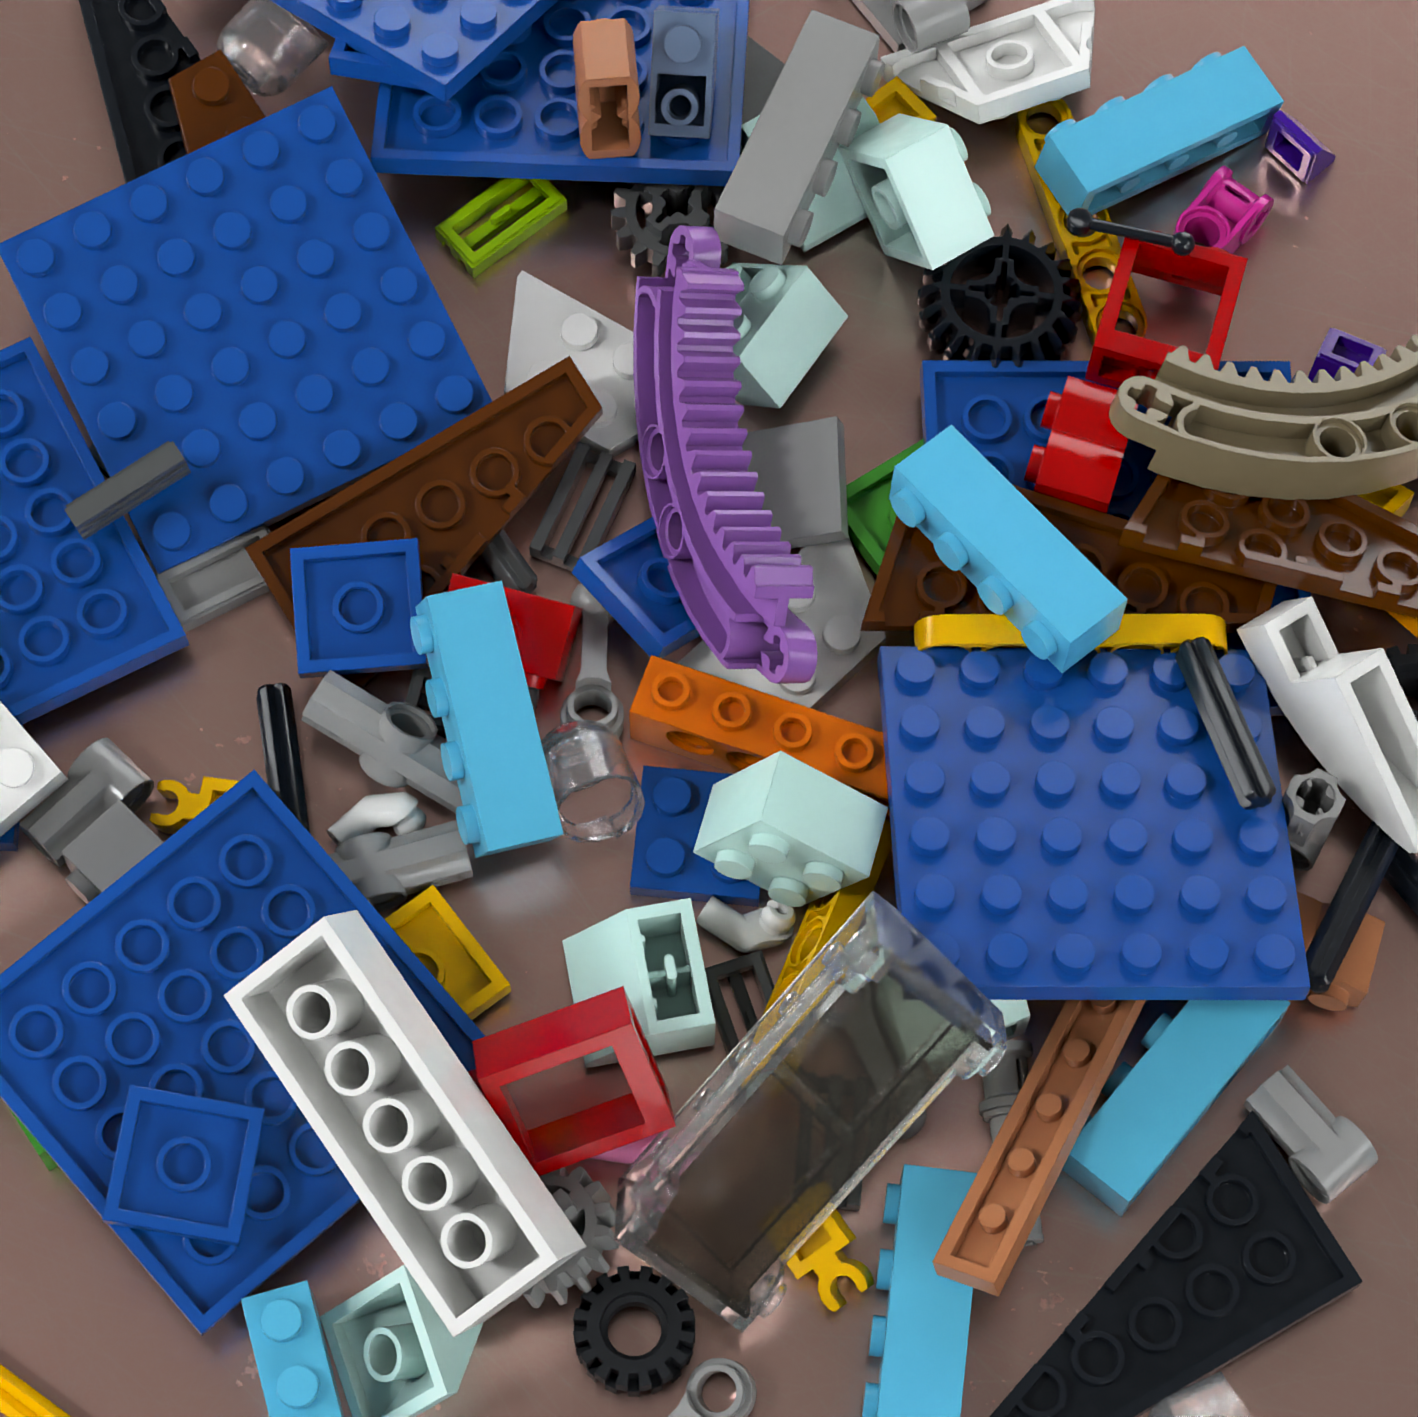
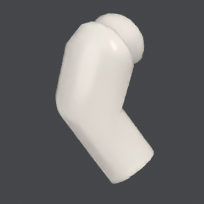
M407 792L373 794L363 797L326 831L332 841L339 846L350 838L372 833L375 829L392 826L397 835L421 830L426 823V814L417 807L418 799Z
M712 896L698 916L696 924L736 950L743 953H752L778 946L785 942L793 933L796 913L793 907L772 899L768 901L767 907L740 914Z

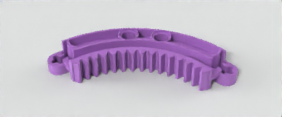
M679 225L674 230L670 239L665 277L637 276L635 293L633 379L636 425L650 511L657 527L658 541L664 558L668 559V571L676 590L679 592L680 599L688 616L703 641L725 668L757 669L765 678L775 684L806 683L810 681L816 669L817 644L811 629L789 610L788 604L789 598H813V567L801 565L802 557L799 554H790L791 544L789 542H780L782 531L780 527H771L772 511L762 510L765 499L764 492H754L758 479L757 472H748L747 470L752 458L751 451H743L742 445L748 435L747 429L739 428L738 421L744 412V406L735 402V397L742 388L741 381L734 378L733 374L734 370L740 365V357L733 353V346L741 337V333L734 327V320L742 315V308L735 299L736 294L744 291L745 285L739 277L738 271L720 268L721 243L718 233L713 227Z

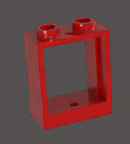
M1124 238L1085 379L1119 388L1126 379L1133 376H1146L1155 379L1168 352L1172 353L1179 348L1115 330L1131 272L1221 296L1205 352L1206 355L1211 357L1214 370H1218L1248 258L1230 254L1222 248L1203 247L1196 244L1190 254L1180 256L1175 254L1171 247ZM1188 350L1189 361L1194 363L1204 355Z
M624 986L472 1041L476 1069L467 1072L538 1176L676 1127L668 1088ZM612 1046L632 1093L526 1130L506 1084Z

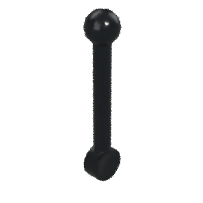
M1075 208L1068 214L1067 228L1075 235H1084L1092 230L1171 247L1173 252L1180 256L1190 254L1195 247L1194 237L1188 232H1178L1175 235L1095 219L1084 208Z

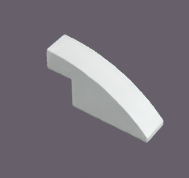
M1312 596L1283 601L1236 629L1257 671L1265 679L1266 686L1278 706L1325 770L1338 778V785L1396 843L1408 853H1418V721L1384 648L1339 654Z

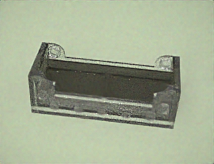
M872 891L675 1114L676 1127L660 1132L618 1179L614 1240L743 1333L758 1315L766 1318L782 1301L787 1290V1285L782 1282L785 1274V1264L957 1075L961 1079L966 1080L976 1073L980 1076H985L997 1066L1007 1047L1003 1013L893 905Z

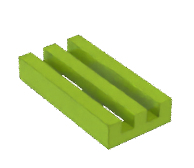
M501 178L435 227V235L443 246L447 244L450 247L451 255L458 262L462 260L466 265V271L473 278H476L567 210V199L546 179ZM529 182L534 185L533 188L510 205L506 204L492 214L491 219L464 239L459 236L461 232ZM542 200H544L542 203H540L538 206H536V207H535L534 209H532L530 212H528L527 214H525L527 211H529L531 208H533V207H534L535 205H537L539 202H541ZM519 217H521L519 220H517V221H516L515 223H513L511 226H509L508 228H506L508 225H510V224H511L512 222H514L516 219H518ZM500 231H502L500 234H498L496 237H494V238H493L492 240H490L488 243H486L485 245H483L485 242H487L489 239H491V238H492L493 236H495L497 233H499Z

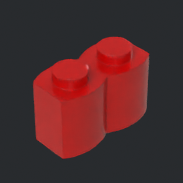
M1068 376L1062 394L1050 391L1040 425L1041 428L1051 430L1046 447L1034 444L1024 481L1035 484V492L1107 513L1129 439L1114 428L1109 418L1110 405L1118 391L1117 389ZM1136 403L1134 409L1137 410L1138 404Z

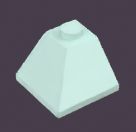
M402 1265L320 1316L352 1417H416L456 1394L483 1325L481 1323L453 1337L405 1265Z

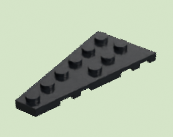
M79 0L125 183H128L187 155L169 88V78L201 61L189 38L183 36L170 18L166 6L161 0Z
M1253 1110L990 1417H1139L1360 1286L1363 1282Z

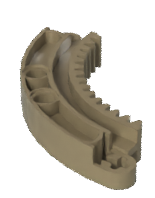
M1414 334L1406 347L1398 345L1390 357L1385 354L1379 355L1373 366L1366 361H1362L1354 373L1346 366H1342L1337 371L1334 379L1325 369L1318 370L1312 382L1303 371H1296L1290 383L1287 382L1281 371L1276 369L1273 370L1268 381H1264L1257 367L1253 366L1250 367L1245 377L1239 376L1234 363L1230 361L1226 362L1221 371L1214 370L1211 357L1206 354L1196 363L1189 361L1188 347L1181 345L1172 353L1168 352L1155 379L1146 376H1133L1126 379L1119 386L1110 405L1109 418L1114 428L1123 436L1156 450L1147 468L1148 470L1202 488L1243 496L1284 500L1332 499L1376 492L1418 478V335ZM1136 403L1147 408L1146 414L1134 409ZM1168 416L1172 417L1168 426L1164 425Z

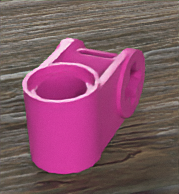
M1223 165L1211 176L1197 198L1180 215L1173 235L1178 232H1188L1194 237L1195 242L1204 244L1206 247L1222 248L1230 254H1234L1242 244L1249 241L1263 224L1273 207L1274 199L1267 194L1259 197L1233 179V171Z

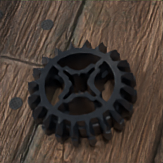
M1007 224L1002 228L999 237H991L934 270L925 268L922 278L924 286L918 290L917 305L919 309H922L919 312L918 324L921 331L929 332L927 345L930 351L945 349L943 360L991 361L993 368H997L1001 361H1013L1018 368L1022 367L1023 361H1061L1064 358L1066 349L1064 345L1071 346L1075 342L1078 332L1076 324L1081 321L1083 305H1081V301L1077 300L1080 297L1081 285L1079 279L1070 278L1072 272L1070 259L1055 260L1057 249L1054 246V242L1040 248L1034 246L1036 236L1033 230L1026 233L1022 240L1012 238V229ZM991 273L983 279L970 280L975 276ZM1018 278H1021L1022 280L1026 281V282L1029 283L1030 285L1024 284V283H1023L1022 281H1020ZM999 289L1003 292L1002 304L1007 305L1003 309L1001 321L997 320L998 307L993 305V303H996ZM966 324L977 327L983 334L973 330ZM1018 330H1031V332L1024 335L1007 338L1011 333Z

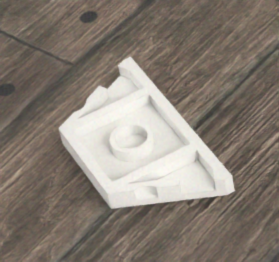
M1051 0L970 27L966 33L917 52L911 53L909 50L904 49L882 56L880 59L885 63L882 76L887 82L898 76L915 95L979 125L992 120L1003 119L1010 114L1049 101L1059 100L1066 95L1090 88L1095 0Z
M522 270L517 276L504 394L570 356L603 409L602 416L579 442L589 445L590 449L598 454L601 451L613 454L614 458L633 447L638 440L633 379V331Z
M850 538L805 546L797 553L802 557L801 565L813 567L814 592L813 598H789L788 608L811 629L816 640L818 652L817 665L810 681L806 683L775 684L765 678L757 669H727L720 663L703 640L677 664L817 710L879 652L880 646H885L886 642L884 631H860L871 595Z

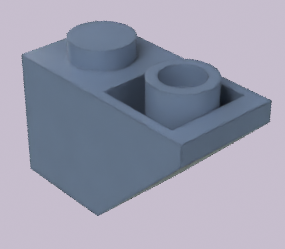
M659 5L654 10L648 135L710 138L717 71L720 9Z

